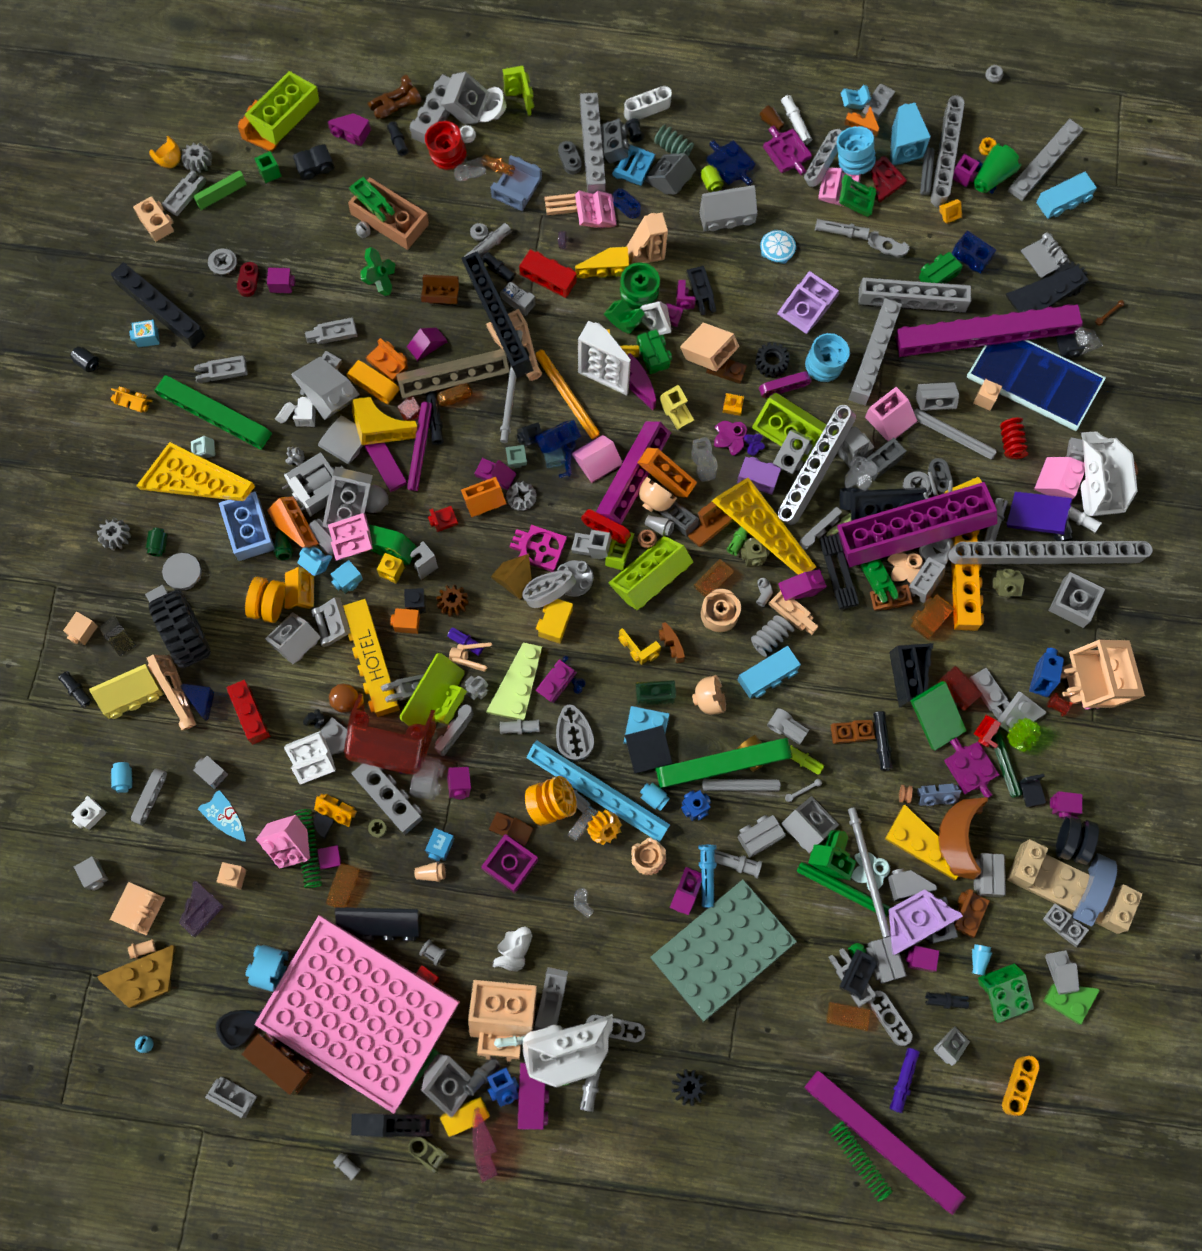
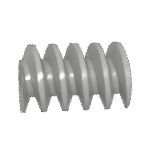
M776 615L773 617V621L770 620L767 625L762 627V630L756 633L757 636L753 635L751 637V641L755 649L761 655L767 657L765 650L772 652L770 645L777 647L776 640L783 642L781 635L788 637L787 630L794 632V629L787 620Z

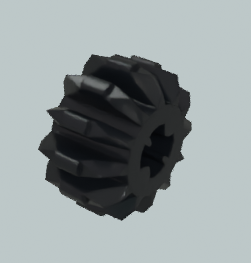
M685 1069L683 1070L685 1078L680 1073H677L676 1076L680 1082L672 1080V1084L678 1085V1088H674L671 1091L672 1093H680L675 1097L676 1101L684 1097L682 1105H686L689 1098L690 1105L694 1106L693 1098L695 1097L698 1102H701L702 1099L698 1094L706 1095V1091L700 1090V1087H705L707 1084L706 1082L699 1084L698 1081L703 1078L702 1074L694 1078L696 1070H692L689 1077L688 1070ZM687 1081H690V1084H694L691 1094H688V1091H684Z

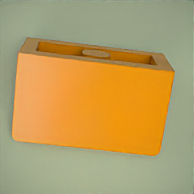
M297 567L285 573V609H291L295 606L308 609L314 607V576L304 568Z

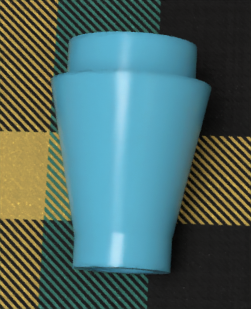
M974 945V949H972V973L985 975L992 955L991 947Z

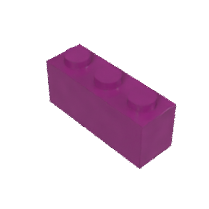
M520 1063L518 1129L543 1130L544 1125H548V1112H544V1104L549 1103V1090H545L544 1082L529 1077L526 1063Z

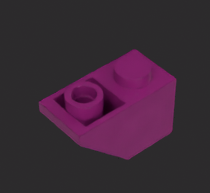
M354 113L329 120L328 122L330 133L333 136L341 137L349 143L362 146L371 131L369 120Z

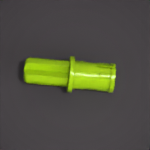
M792 745L790 746L793 757L790 759L799 763L800 767L804 766L816 774L822 772L824 768L822 763L810 757L809 753L805 754Z

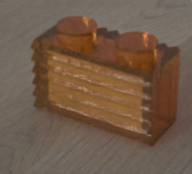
M938 594L934 598L930 596L923 604L925 608L922 612L917 610L911 618L913 622L910 626L925 637L926 640H929L955 609Z

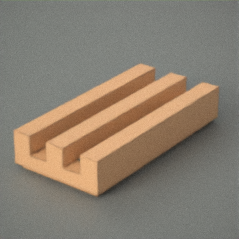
M576 193L545 197L547 215L578 212L577 206L567 207L568 205H576Z

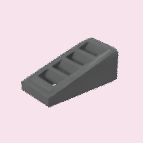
M676 501L669 509L659 512L664 518L671 519L674 522V527L686 537L699 527V519ZM674 507L675 509L669 514L668 512Z

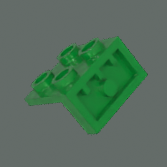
M1015 963L978 977L979 985L989 995L994 1019L997 1023L1034 1009L1026 974Z

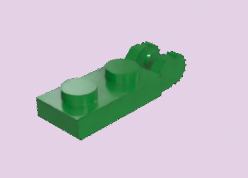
M364 177L349 187L350 191L373 214L375 213L380 221H386L385 215L379 210L381 207H384L385 211L391 216L395 214L394 209L387 203L386 199Z
M880 559L861 564V569L882 603L887 602L886 591H889L893 599H898V591Z

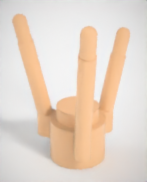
M492 643L458 644L457 648H451L449 659L456 664L485 672L487 666L469 661L468 652L465 649L492 646Z

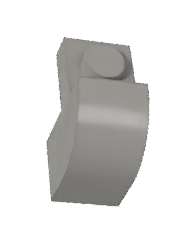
M591 530L590 535L575 533L571 549L572 553L589 555L592 559H604L608 556L612 537L609 532Z

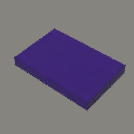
M1015 492L1007 527L1065 534L1072 498Z

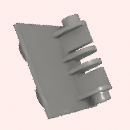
M1048 232L1042 235L1041 240L1021 250L1040 278L1057 270L1062 263H1070L1067 258L1068 255L1064 254L1061 250L1062 247L1058 246L1059 243L1055 242L1052 234Z

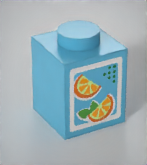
M154 320L131 323L130 338L131 341L136 343L138 348L160 344L158 327Z

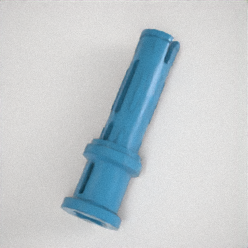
M703 844L698 846L701 850L699 866L702 869L701 906L714 907V869L717 866L715 862V849H717V846Z

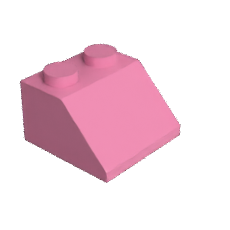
M1047 457L1034 490L1045 495L1068 497L1073 500L1085 472L1084 462L1071 457Z

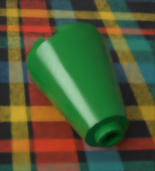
M999 144L991 148L974 180L976 190L986 193L1020 169L1019 156L1012 148L1007 145L1003 147L998 146Z

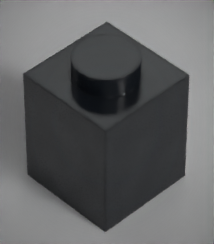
M424 588L404 589L405 609L418 610L419 614L426 613Z

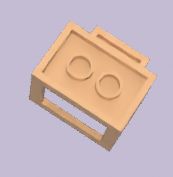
M1097 640L1070 651L1072 663L1062 667L1061 678H1067L1069 684L1067 692H1062L1063 697H1070L1071 704L1082 702L1084 708H1112L1145 696L1130 640Z
M480 980L473 981L468 1023L470 1037H479L477 1056H486L488 1060H490L491 1055L507 1057L509 1062H511V1059L519 1060L521 1044L497 1048L494 1042L497 1038L522 1037L533 1031L536 1009V986Z

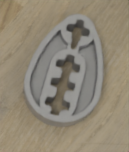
M555 571L541 575L526 585L523 591V598L532 608L543 607L570 590L575 585L576 578L571 571Z
M566 705L563 707L557 722V748L559 753L567 760L581 761L591 754L594 747V737L584 715L574 705ZM567 710L575 713L572 718L573 723H570L569 717L564 715L567 714ZM572 728L575 731H579L576 734V739L581 741L578 743V749L583 751L580 752V756L572 753L575 750L574 744H570L573 741V737L571 734L568 735Z

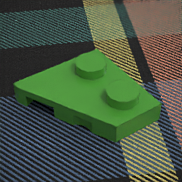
M1052 984L1043 1002L1075 1023L1081 1024L1099 990L1097 988L1079 986L1078 992L1058 995L1055 984Z

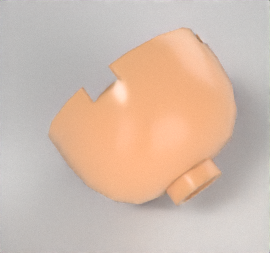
M646 477L639 491L640 499L644 502L643 507L650 512L653 509L659 512L669 509L677 498L653 481L649 483L651 479Z
M717 675L709 676L699 681L695 688V694L692 695L695 706L698 705L705 714H721L726 711L725 695L721 692L722 684Z

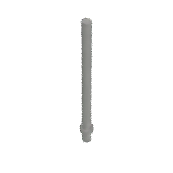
M516 330L521 341L523 332ZM511 366L503 425L500 427V441L502 443L508 442V436L511 433L510 421L516 384V375Z
M856 808L848 809L851 819L849 823L854 830L882 936L887 938L891 934L860 826L862 823L861 818H858Z

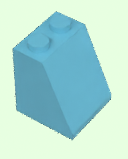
M916 103L904 104L898 108L892 127L890 162L894 166L923 158L929 143L930 135Z

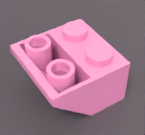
M897 387L873 404L865 416L888 442L893 438L896 439L917 422L909 400Z
M296 815L267 823L256 839L279 869L308 861L310 858L308 832Z

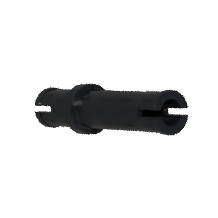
M435 390L427 392L425 395L427 402L432 404L429 422L432 444L439 445L444 442L442 436L443 422L440 421L437 391Z
M878 711L873 713L878 747L876 752L879 754L880 771L893 770L891 761L892 747L889 744L885 711Z

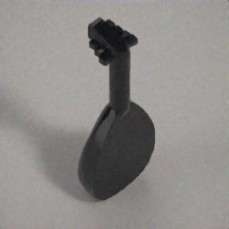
M263 1009L260 1011L234 1010L222 1015L217 1020L215 1027L221 1043L229 1050H236L246 1045L259 1028L255 1023Z

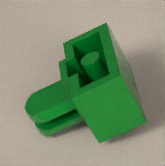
M831 830L825 846L814 844L808 863L831 877L851 880L856 861L850 858V854L845 851L848 841L847 833L840 830Z

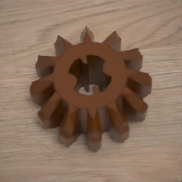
M455 584L452 589L446 585V591L440 589L439 593L441 596L436 597V600L439 602L437 607L442 609V614L448 612L449 617H452L453 613L460 616L459 610L465 612V606L469 605V601L466 600L468 594L463 593L464 588L462 587L457 590V585ZM454 598L455 603H451L450 599Z

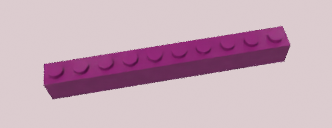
M1064 305L1057 308L1031 309L1020 313L994 314L990 317H975L968 320L958 319L953 322H938L931 325L921 324L916 327L906 326L897 329L895 340L899 357L1074 334L1079 333L1083 323L1078 305Z

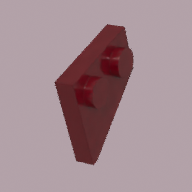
M885 155L876 161L871 169L879 203L906 184L907 180Z

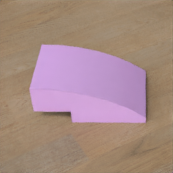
M809 271L800 285L796 286L777 315L807 334L837 298L839 291Z

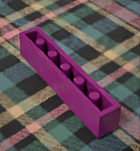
M646 421L596 510L597 513L620 525L622 524L640 491L643 481L649 475L637 462L647 448H658L662 451L671 434L661 422Z

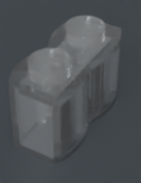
M704 437L693 440L691 456L697 465L699 479L702 482L715 479L718 464L712 454V445L709 439Z
M417 756L410 787V795L412 797L435 800V796H439L441 784H438L440 776L443 777L445 765H442L441 759Z

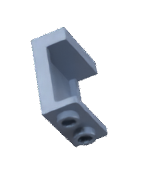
M511 155L509 157V165L498 183L494 182L491 186V197L523 212L542 179V170L535 164H529L523 159Z

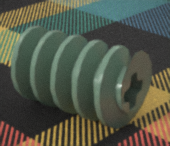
M666 124L663 125L655 136V144L660 145L668 153H686L688 156L694 147V143L692 142L687 145L689 141L687 138L682 141V134L677 137L678 131L671 133L673 128L669 127L666 130Z

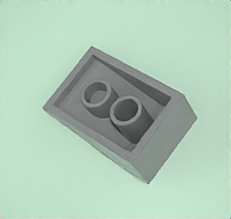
M321 357L291 374L324 420L351 404L352 399H356L360 395L344 375Z
M335 467L322 527L329 528V524L362 513L365 514L373 475Z

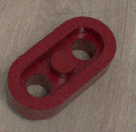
M246 262L240 268L237 289L243 297H250L256 292L260 272L258 266L253 262Z

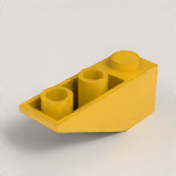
M628 247L608 248L576 265L575 272L577 277H621L624 269L629 266Z

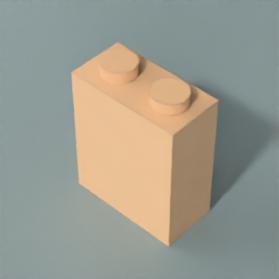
M702 323L680 346L686 360L717 371L740 347L733 333L706 323Z

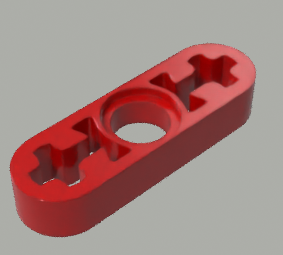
M588 509L581 517L585 525L596 531L609 532L612 539L618 543L625 544L631 537V533L627 528L591 509Z

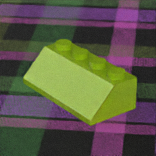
M289 71L245 113V117L263 138L276 145L319 102L317 86Z
M775 392L768 398L752 428L780 446L783 445L791 429L811 438L810 444L813 446L808 455L804 454L801 459L806 462L826 424ZM836 430L833 431L832 436L836 435ZM795 439L794 446L801 449L803 442L800 439ZM827 445V446L824 447L823 453L825 452V450L828 448L829 445Z
M663 536L653 547L646 550L613 578L609 585L629 606L638 610L645 606L646 602L653 596L659 594L660 590L667 584L673 582L674 578L681 572L687 570L688 566L693 563V560L684 545Z

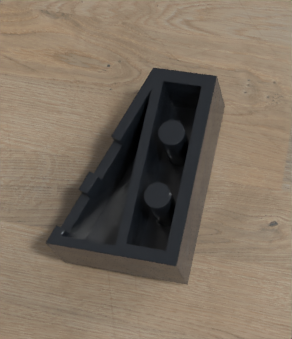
M934 643L898 645L889 652L899 708L913 707L910 700L928 689V672L931 666L930 657Z

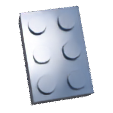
M256 492L250 493L245 501L226 500L219 503L233 553L238 561L274 550L270 531Z

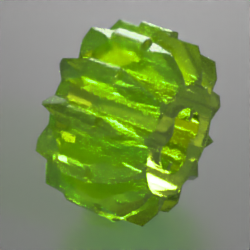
M1026 717L1023 720L1018 719L1017 723H1013V727L1009 729L1010 733L1007 736L1009 743L1019 751H1030L1032 746H1036V742L1040 740L1039 736L1042 734L1040 731L1041 727Z

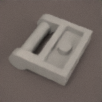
M334 597L322 606L311 610L313 617L316 618L322 647L329 646L351 633L340 598ZM323 614H325V618H326V621H327V624H328V628H329V631H330V636L328 635V632H327V628H326V625H325V621H324V618H323Z

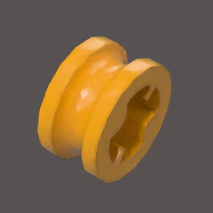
M990 137L984 138L979 146L980 153L987 156L991 148L996 145L995 140Z

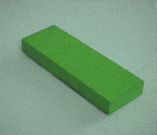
M237 171L194 195L199 209L202 210L245 186L244 176L241 171Z

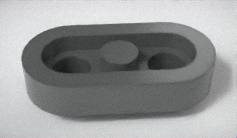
M570 141L562 142L558 147V154L564 170L568 174H577L581 170V160L576 147Z
M936 458L929 464L928 472H932L937 493L941 495L948 490L949 481L952 480L947 462L941 458Z

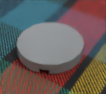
M178 553L167 559L163 565L162 574L170 587L175 590L184 591L191 589L199 582L202 569L194 556L188 553Z

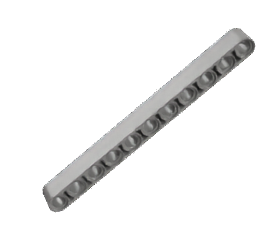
M1146 541L959 542L949 551L948 557L954 564L1140 563L1152 554L1153 549L1150 543ZM957 550L960 551L963 556L959 555L957 553Z

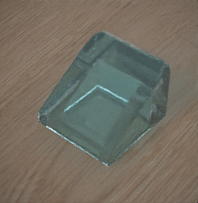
M561 447L543 450L547 468L565 464Z

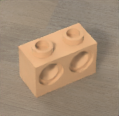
M152 196L133 206L138 218L155 242L174 232L171 226L173 224L172 219L168 214L164 215V208L159 201L155 202Z

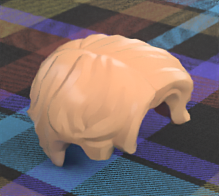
M647 838L641 844L637 843L632 846V864L639 873L653 875L662 870L666 863V849L660 842L653 838Z

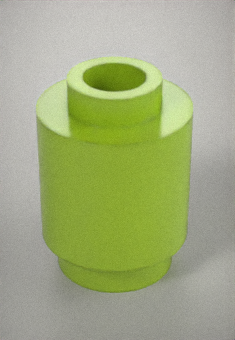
M712 165L703 168L701 178L708 192L720 191L724 183L718 170Z

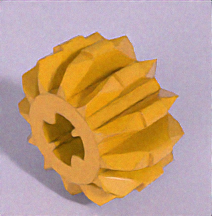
M606 809L603 813L598 811L596 816H592L593 820L587 822L589 825L587 828L589 835L593 841L599 842L602 845L606 842L611 843L613 838L617 839L616 835L621 832L620 827L622 824L618 816Z

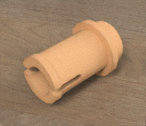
M151 939L136 945L132 943L128 947L130 958L138 959L139 956L156 952L154 940Z

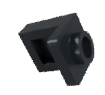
M539 422L517 429V440L524 446L544 440Z

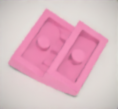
M828 168L821 182L819 200L841 205L839 204L843 185L841 181L844 175L847 174L842 172V168ZM847 174L851 176L853 180L860 183V175Z
M578 191L575 194L579 224L581 226L604 228L617 225L612 194L596 191L594 194Z
M362 513L328 525L332 537L331 545L337 561L373 549L366 514Z

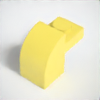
M679 385L661 395L660 400L663 410L667 416L669 415L677 430L694 421L685 405L688 400Z

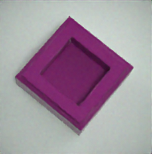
M338 846L318 849L321 870L341 866Z

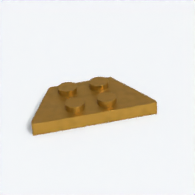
M175 945L97 976L98 980L128 1008L168 993L171 987L170 978L173 973L172 963L174 952L176 951Z

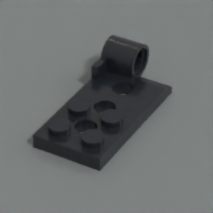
M845 487L840 489V509L851 510V521L883 512V508L887 504H892L894 509L903 506L905 503L911 504L924 500L923 493H927V489L921 487L868 490V488ZM873 505L874 511L870 514L865 513L866 506Z

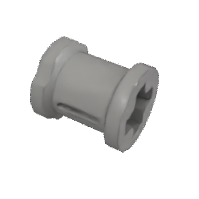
M427 940L419 954L426 956L437 966L444 957L446 950L440 949L432 944L431 940Z

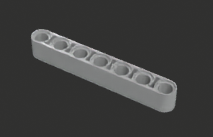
M954 95L949 99L944 114L931 195V203L936 207L946 204L951 191L964 108V100L958 95Z
M840 405L834 411L779 508L778 516L785 523L793 525L799 521L854 424L856 415L847 405ZM845 412H849L847 418L842 419V415ZM839 428V433L832 436L833 431ZM830 445L829 450L823 453L824 447ZM820 462V466L814 469V464ZM811 478V482L805 486V480ZM801 494L800 501L795 502V498ZM792 511L791 517L786 519V514Z

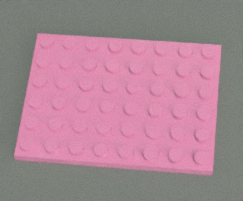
M319 915L255 1025L394 1114L460 1001L322 915Z

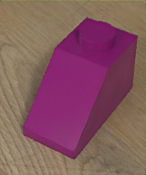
M820 570L807 571L778 584L785 601L812 597L827 587Z
M685 867L670 908L689 915L702 882V873Z

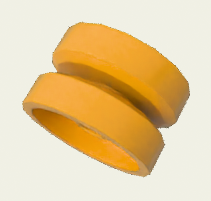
M254 577L246 596L245 614L247 618L257 620L262 616L264 621L275 623L281 614L284 603V582L272 580L269 583L267 578Z

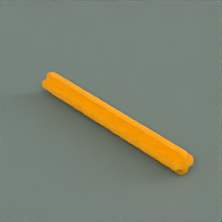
M540 350L536 352L537 360L591 439L597 438L599 436L598 429L545 351Z

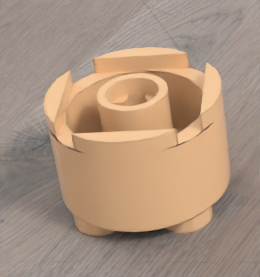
M716 589L704 598L701 608V619L706 628L715 632H726L735 626L741 612V604L739 599L733 595L734 593L726 589Z

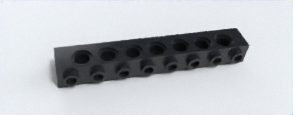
M478 251L462 257L461 259L516 377L519 378L534 371Z

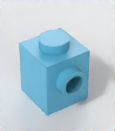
M349 560L331 573L333 578L332 584L338 591L342 589L344 593L353 591L358 586V583L363 580L360 572Z

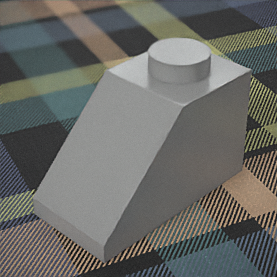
M904 868L892 871L893 874L888 877L894 901L912 897L924 889L928 892L937 890L936 885L911 870L904 871Z

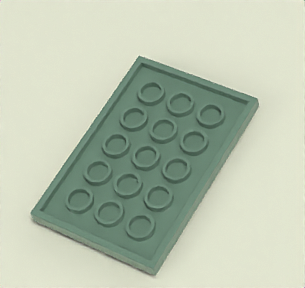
M741 880L713 904L714 907H709L650 957L703 1022L797 942L744 880Z

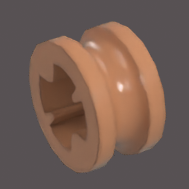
M901 785L899 802L906 801L909 804L911 803L912 786L905 787V785Z

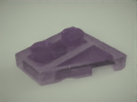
M194 881L191 897L187 899L185 911L181 916L179 924L196 938L224 906L203 886Z

